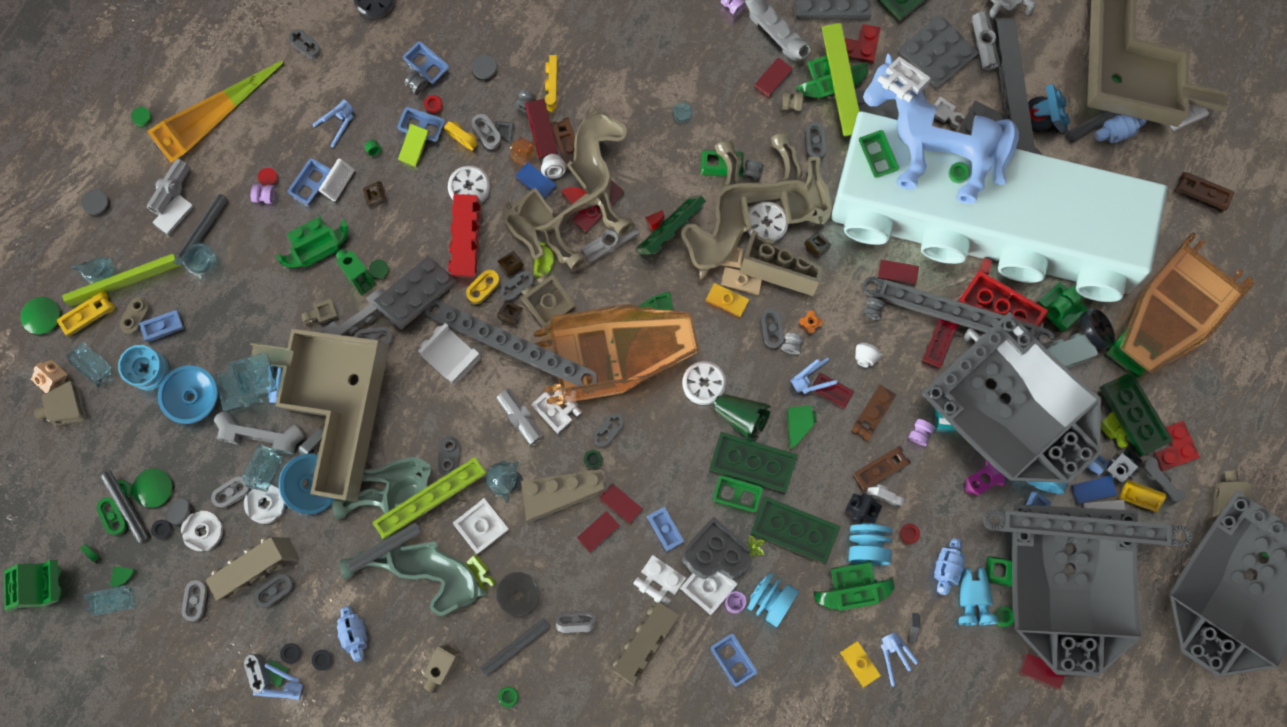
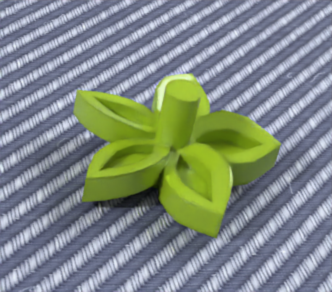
M750 535V544L746 545L750 549L751 559L755 556V552L763 556L764 552L760 547L763 546L765 540H758L756 542L755 538Z

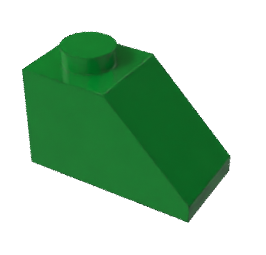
M812 406L788 407L787 421L790 450H794L812 430L814 423H817L816 411H812Z

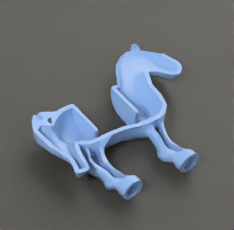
M887 54L886 63L877 69L871 84L864 92L863 98L869 106H878L891 99L896 100L899 111L897 121L898 136L908 145L912 158L909 168L899 175L897 185L908 190L917 187L918 178L924 175L927 167L924 150L958 154L971 160V178L966 185L958 190L956 196L957 200L962 203L973 204L977 201L978 193L985 188L984 180L991 168L993 169V182L1005 185V170L1015 154L1019 140V131L1015 123L1009 119L994 121L984 116L975 115L970 135L933 127L932 123L936 105L927 102L923 91L918 95L910 91L909 93L914 96V99L909 103L906 100L899 99L896 93L883 88V84L878 82L880 75L889 77L886 74V70L894 62L892 56ZM898 81L895 82L901 88L904 86Z

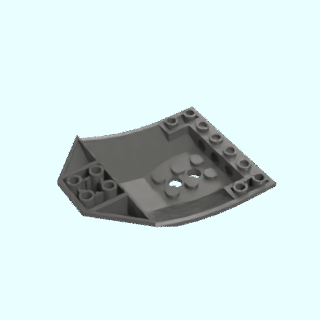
M1010 312L921 393L989 463L1011 481L1070 483L1100 455L1101 397L1059 362ZM993 379L996 382V388L993 390L988 389L985 385L986 380ZM1002 393L1010 395L1011 402L1009 404L1000 402V395Z
M1238 490L1235 491L1196 548L1170 593L1181 652L1218 677L1277 668L1287 651V522ZM1260 552L1268 554V560L1264 563H1260L1257 559ZM1250 568L1257 571V577L1254 580H1248L1245 576L1246 571Z
M1013 504V511L1138 522V511ZM1013 532L1012 591L1015 630L1055 674L1099 677L1142 637L1138 606L1137 543ZM1069 542L1075 546V551L1072 554H1068L1065 551V546ZM1067 563L1075 565L1076 570L1072 575H1068L1064 570Z

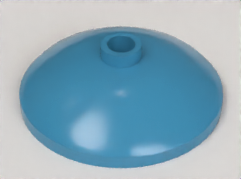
M193 365L181 366L169 372L162 380L158 389V403L162 412L169 419L181 424L196 423L207 417L214 409L218 399V388L212 375L205 369ZM194 395V399L190 401L189 397Z
M302 454L294 457L284 466L279 477V492L283 501L289 508L298 513L315 514L329 507L332 501H334L333 498L310 494L318 459L317 454ZM304 480L308 481V485L306 487L302 485Z

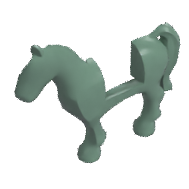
M409 457L392 461L374 470L364 469L362 481L386 483L385 489L381 490L377 487L367 488L359 493L357 503L339 499L332 501L335 519L345 518L354 509L367 505L380 507L384 514L427 488L431 466L423 459ZM436 541L406 546V542L355 571H351L347 564L352 558L340 560L341 573L344 580L351 578L358 570L364 567L375 566L389 570L399 578L414 580L428 578L441 582L438 593L430 603L431 611L439 616H444L457 608L473 603L478 596L488 595L487 591L477 585L476 577L471 569L459 559L440 551ZM364 551L357 552L352 558L358 556Z

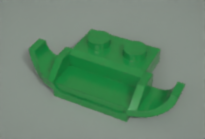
M827 55L807 62L813 80L796 86L797 92H803V96L821 98L835 93ZM866 62L850 67L854 86L867 75L869 70Z
M321 216L287 233V236L292 244V247H290L292 253L285 256L277 254L278 262L287 267L304 266L306 268L338 251V247L345 241L348 235L349 228L345 219L341 220V226L334 231L331 226L327 228Z
M871 561L832 567L830 570L833 588H830L828 591H814V597L817 603L839 611L880 604L879 602L886 599L894 591V579L889 577V579L883 581L874 580Z

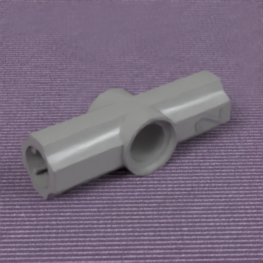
M985 11L978 12L972 16L977 40L976 48L979 50L983 69L993 70L1000 66L995 44L996 35L992 31L989 13ZM982 39L988 40L989 43L984 42Z
M176 159L166 176L157 180L156 191L147 204V208L157 215H162L172 197H176L181 193V183L190 170V166L186 162Z
M636 226L630 233L624 236H619L615 229L605 231L600 238L581 248V252L587 257V262L590 264L607 253L615 252L619 246L638 236L639 232ZM607 239H613L615 241L611 245L605 243Z
M510 388L504 390L496 397L508 414L507 417L517 430L519 429L530 446L536 444L544 437V434L533 421V417L524 404L520 403Z

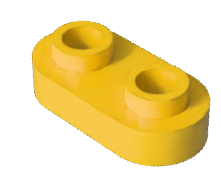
M448 121L443 127L451 137L468 149L474 150L478 145L477 137L471 132L466 133L457 122L453 121L452 123Z
M494 270L482 272L467 288L466 296L468 300L473 304L482 303L498 287L500 283L498 274ZM493 279V282L488 284L487 280ZM479 292L480 296L474 297V293Z

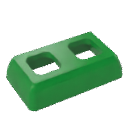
M883 130L859 138L860 146L874 178H879L899 170V165ZM877 142L881 151L870 154L867 145ZM885 160L889 169L878 172L874 163Z
M703 150L701 152V175L727 176V166L720 155H718L719 164L717 166L707 164L708 155H718L716 150ZM735 151V153L741 157L739 177H742V172L744 171V153L741 151Z
M721 475L717 482L713 500L755 513L759 506L763 488ZM724 486L735 489L731 500L721 497ZM744 491L754 494L751 505L741 503L740 500Z
M988 556L986 558L985 570L989 583L1012 587V559ZM995 563L1006 565L1004 577L994 575Z

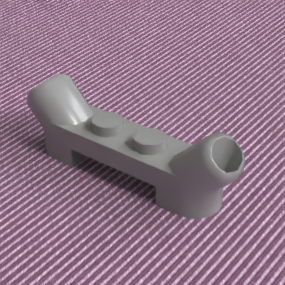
M745 0L751 20L757 26L760 24L782 47V52L788 59L799 61L809 56L811 53L810 43L802 40L765 0Z
M379 289L369 295L366 299L370 305L339 327L333 321L320 333L354 336L365 324H371L375 321L376 316L382 313L373 305V301L385 290Z
M222 411L214 418V422L219 428L217 439L239 445L240 437L273 443L272 448L276 452L294 454L296 444L303 441L306 436L297 424L292 425L281 433H275L276 430L264 427L263 430H259L251 424L238 426L228 411Z

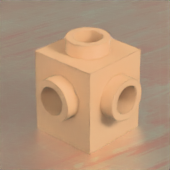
M51 359L35 366L31 380L47 393L63 385L68 374Z

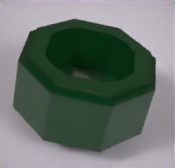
M592 449L585 453L583 461L588 469L596 470L602 466L603 457L600 451Z

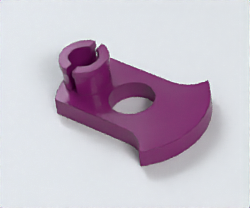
M986 460V465L983 469L966 479L965 490L968 494L978 496L994 485L1004 486L1005 476ZM982 474H986L989 476V484H986L982 481Z

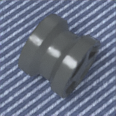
M418 71L411 72L404 81V85L407 88H411L415 95L420 94L428 84V80L424 77L422 78Z
M520 90L518 93L519 98L515 101L514 106L523 112H527L525 103L535 101L537 97L529 91Z
M747 160L745 162L746 169L742 172V177L751 182H759L761 178L760 172L763 171L764 165L755 160Z
M867 298V306L863 309L862 314L870 319L880 320L882 316L881 311L885 308L886 304L876 298Z

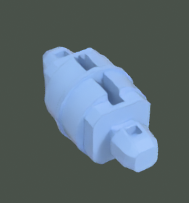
M1122 114L1116 115L1104 122L1103 128L1096 131L1095 138L1097 141L1108 140L1111 144L1125 141L1135 136L1139 128L1144 126L1147 120Z
M953 538L949 543V548H942L938 561H936L934 577L939 581L937 586L939 594L947 595L950 592L951 585H958L964 572L966 556L961 552L963 544L959 539Z
M345 606L341 608V618L337 620L338 638L342 648L351 654L355 662L363 660V649L367 647L366 628L364 627L363 620L357 614H354L352 608Z

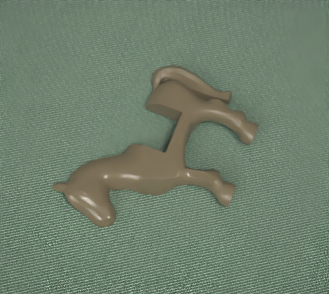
M595 106L591 108L590 116L583 120L575 134L574 161H570L567 164L587 194L557 216L536 188L528 192L523 198L508 202L503 209L504 223L515 237L529 247L531 257L534 260L544 255L536 235V231H539L545 236V246L554 251L558 256V260L561 263H567L573 271L585 266L587 257L582 252L573 251L563 242L561 228L568 218L579 211L599 205L603 214L604 224L607 228H614L619 236L627 235L635 227V223L630 218L620 217L613 210L610 194L611 177L607 164L601 157L599 147L601 142H621L625 140L627 127L610 115L599 113Z
M778 134L771 137L772 146L779 151L784 161L785 171L783 179L775 183L766 184L740 183L738 177L741 157L735 153L733 141H725L715 145L717 154L726 163L727 178L724 187L717 195L713 234L706 233L696 224L690 223L681 232L682 239L689 250L693 264L700 269V279L705 277L710 268L718 267L727 261L735 251L742 234L752 229L747 206L749 203L780 199L788 224L801 223L805 220L816 224H824L828 220L832 211L828 188L819 172V157L808 158V178L806 183L801 182L800 178L802 177L803 170L796 158L797 149L791 145L789 134Z

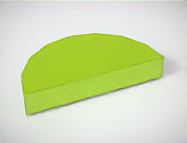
M541 241L539 243L544 255L535 260L533 279H538L545 273L548 275L555 263L553 251L547 248L545 243Z

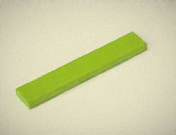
M837 23L822 26V32L843 135L849 136L852 135L859 108L842 25Z
M170 254L63 294L62 297L64 302L72 307L89 300L100 292L110 293L179 267L181 264L174 254Z
M475 456L372 523L384 540L487 473Z

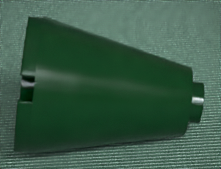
M728 394L717 396L713 404L715 412L752 441L759 437L756 435L759 430H764L771 412L767 410L771 408L767 403Z

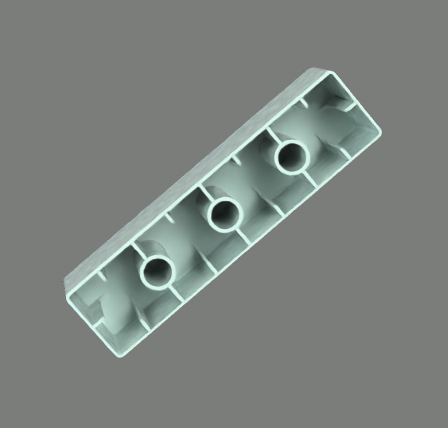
M867 112L858 113L831 213V219L834 222L845 224L844 233L848 237L862 243L875 245L887 243L890 236L921 243V252L926 257L943 263H962L967 259L968 255L982 259L984 257L990 258L992 261L999 263L998 271L1009 279L1035 283L1042 281L1047 274L1077 282L1076 291L1080 295L1101 302L1121 300L1124 294L1133 292L1151 273L1168 186L1016 149L1005 170L1006 184L999 185L993 182V169L991 168L984 180L985 188L978 193L977 201L973 204H966L958 201L956 196L958 190L966 185L971 178L972 162L970 159L948 152L924 150L927 167L924 175L918 178L917 187L909 190L901 188L897 185V179L900 174L909 168L912 158L908 145L898 136V120ZM883 130L899 165V170L879 178H874L860 146L859 138ZM877 142L867 145L870 154L881 151ZM885 160L874 163L878 172L889 169ZM956 162L965 163L969 167L970 174L963 183H955L949 178V169Z

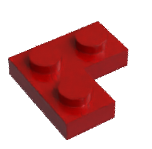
M862 24L859 41L844 38L848 59L874 64L881 27Z
M1184 421L1165 427L1173 439L1170 442L1171 447L1153 453L1162 472L1200 458Z

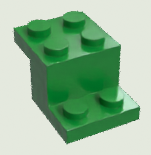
M49 560L37 564H16L4 570V611H13L23 607H45L59 601L61 587L59 586L58 578L61 574V568L58 566V560Z

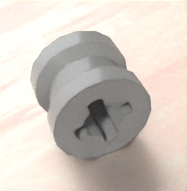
M786 333L784 337L786 341L781 349L784 352L799 355L801 352L800 345L803 343L804 338L794 333Z

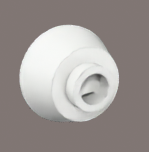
M549 154L543 159L541 173L551 179L559 178L565 173L567 165L559 155Z
M860 343L856 346L855 358L860 366L867 368L868 366H873L881 358V352L871 344Z

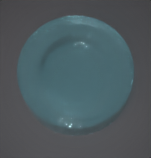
M681 102L674 106L673 117L676 121L683 123L691 118L692 110L687 103Z

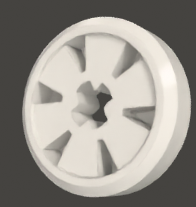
M463 166L455 170L450 176L448 191L452 200L453 194L477 195L482 204L489 196L490 181L482 169L475 166ZM471 183L472 190H468L466 184Z
M761 202L749 210L752 229L747 231L749 236H751L754 230L759 233L758 236L764 239L769 238L774 243L784 237L788 223L785 211L781 206L773 202ZM765 219H768V222H772L769 227L762 224Z
M701 361L694 363L686 370L683 376V390L692 402L699 405H710L714 403L717 396L724 394L726 388L725 374L716 364ZM702 379L703 381H705L707 379L709 381V386L706 387L704 385L701 387L700 380Z

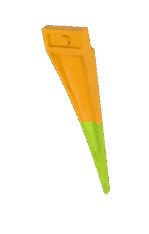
M279 61L161 121L147 132L172 163L190 150L270 76L283 61Z

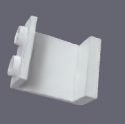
M446 323L443 326H438L434 330L433 336L429 340L423 341L418 350L420 356L453 386L481 359L480 354L474 348L471 349L454 334Z

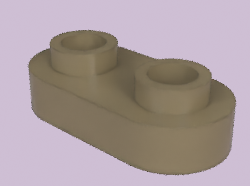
M136 297L130 301L119 323L123 332L128 335H134L141 329L139 323L145 321L150 312V304L142 297ZM137 304H141L139 309H136ZM128 321H132L130 326H127Z

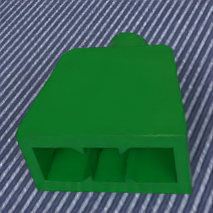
M341 249L337 252V264L361 296L377 285L367 268L352 250L347 252L346 249Z

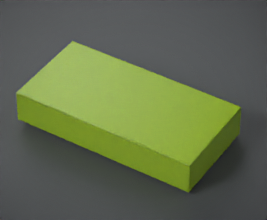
M410 124L398 160L417 166L430 131Z

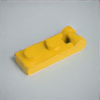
M549 55V62H546V74H549V80H545V90L549 91V93L545 96L547 110L550 112L557 109V55Z
M106 292L98 293L57 319L58 324L67 337L75 334L103 315L115 310V306L112 302H109ZM101 303L102 306L97 309L96 305Z

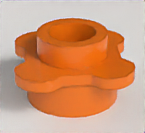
M810 310L804 318L800 319L799 323L808 333H814L818 326H822L823 320L818 318L814 311Z

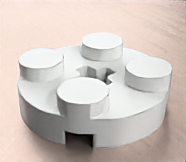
M261 483L254 486L244 499L246 514L253 521L260 524H269L280 519L286 506L280 495L279 488L269 483ZM265 498L268 502H270V505H268L266 509H264L263 506H260V503H262L263 499Z
M200 511L195 514L192 513L187 517L181 526V534L184 543L189 548L199 552L211 551L220 542L224 527L216 515L208 511ZM206 526V534L200 537V533L197 531L198 528Z

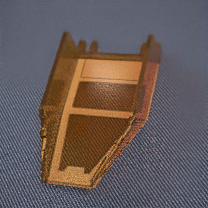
M1194 232L1177 247L1144 286L1120 347L1122 351L1151 374L1205 343L1255 284L1252 281L1253 278L1249 276L1240 286L1235 281L1242 275L1243 270L1239 269L1230 278L1199 254V249L1205 243L1203 239L1198 242L1194 249L1188 244L1196 236Z
M633 304L555 315L550 317L549 327L534 332L535 337L550 335L551 340L540 341L536 345L542 348L552 346L553 353L593 370L599 380L598 383L591 384L593 376L590 374L583 377L585 385L576 386L558 378V385L544 388L545 393L561 390L562 396L547 399V404L550 405L622 394L699 352L691 313L672 310L663 311L653 307L643 308Z

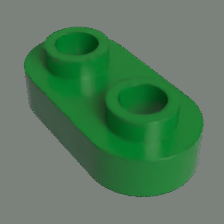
M110 497L102 498L97 504V512L105 530L114 536L123 534L127 529V522L115 501ZM111 505V511L107 512V507ZM119 522L120 527L115 529V524Z

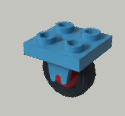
M1054 84L1046 86L1048 98L1038 96L1028 101L1032 129L1042 131L1054 124L1060 133L1068 132L1067 125L1070 124L1068 113L1065 114L1064 107H1067L1065 96H1062L1060 89L1057 90Z

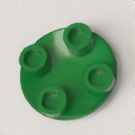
M48 297L31 299L25 304L21 312L22 325L33 334L53 332L58 323L57 319L60 317V307Z
M156 468L141 472L133 482L132 493L134 499L146 508H155L164 504L173 495L172 481L168 474Z

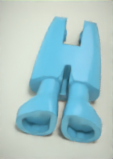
M970 567L964 568L961 578L960 606L965 607V613L959 618V625H977L976 605L979 608V625L998 623V617L991 614L988 610V606L993 605V600L984 567H978L977 569L978 581H972Z

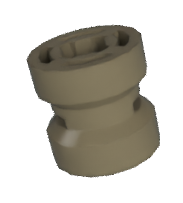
M784 91L782 110L794 109L795 111H801L803 92L791 94L789 91Z

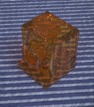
M520 136L510 147L511 154L509 159L524 166L530 161L535 152L533 143Z

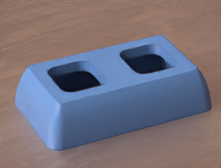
M418 41L403 56V59L431 84H434L449 67L448 64L421 41ZM419 54H423L427 58L421 66L413 62ZM433 65L441 70L435 77L427 74V71Z
M405 107L397 129L408 133L409 129L407 126L410 119L420 121L419 127L424 129L429 124L437 127L434 136L428 135L427 140L437 142L445 120L410 107Z
M310 158L288 189V194L307 205L310 204L331 169ZM315 170L323 174L322 179L318 183L309 179ZM303 186L313 190L308 198L299 194Z
M734 634L728 635L711 646V651L735 687L757 674L756 668ZM730 644L736 654L726 660L723 658L720 650ZM738 662H742L747 669V672L740 677H736L731 670V667Z

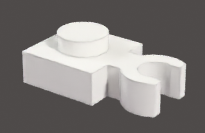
M941 96L934 104L936 105L934 117L943 124L948 120L950 125L957 129L959 123L955 119L963 121L965 118L962 113H955L956 106Z
M877 485V487H869L867 490V494L874 499L887 502L895 507L897 505L903 506L905 499L888 491L889 488L886 486Z

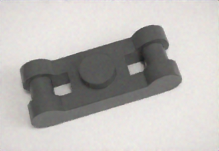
M1148 458L1141 463L1140 468L1160 492L1166 494V500L1170 504H1176L1185 498L1184 491L1176 489L1171 483V478L1166 473H1162L1157 467L1158 461L1155 458Z

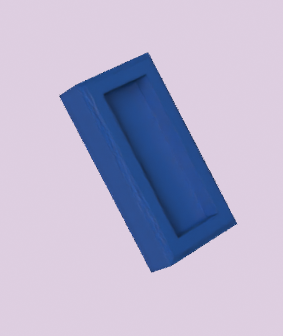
M529 162L515 175L530 190L536 188L544 200L557 187L553 181L544 176Z
M1111 475L1071 486L1077 505L1117 495Z

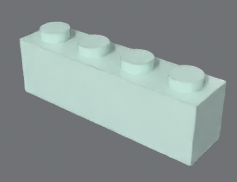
M1081 333L1071 336L1070 340L1065 342L1063 339L1058 340L1047 349L1067 369L1093 360L1098 355L1095 346L1089 342L1085 334L1082 335Z

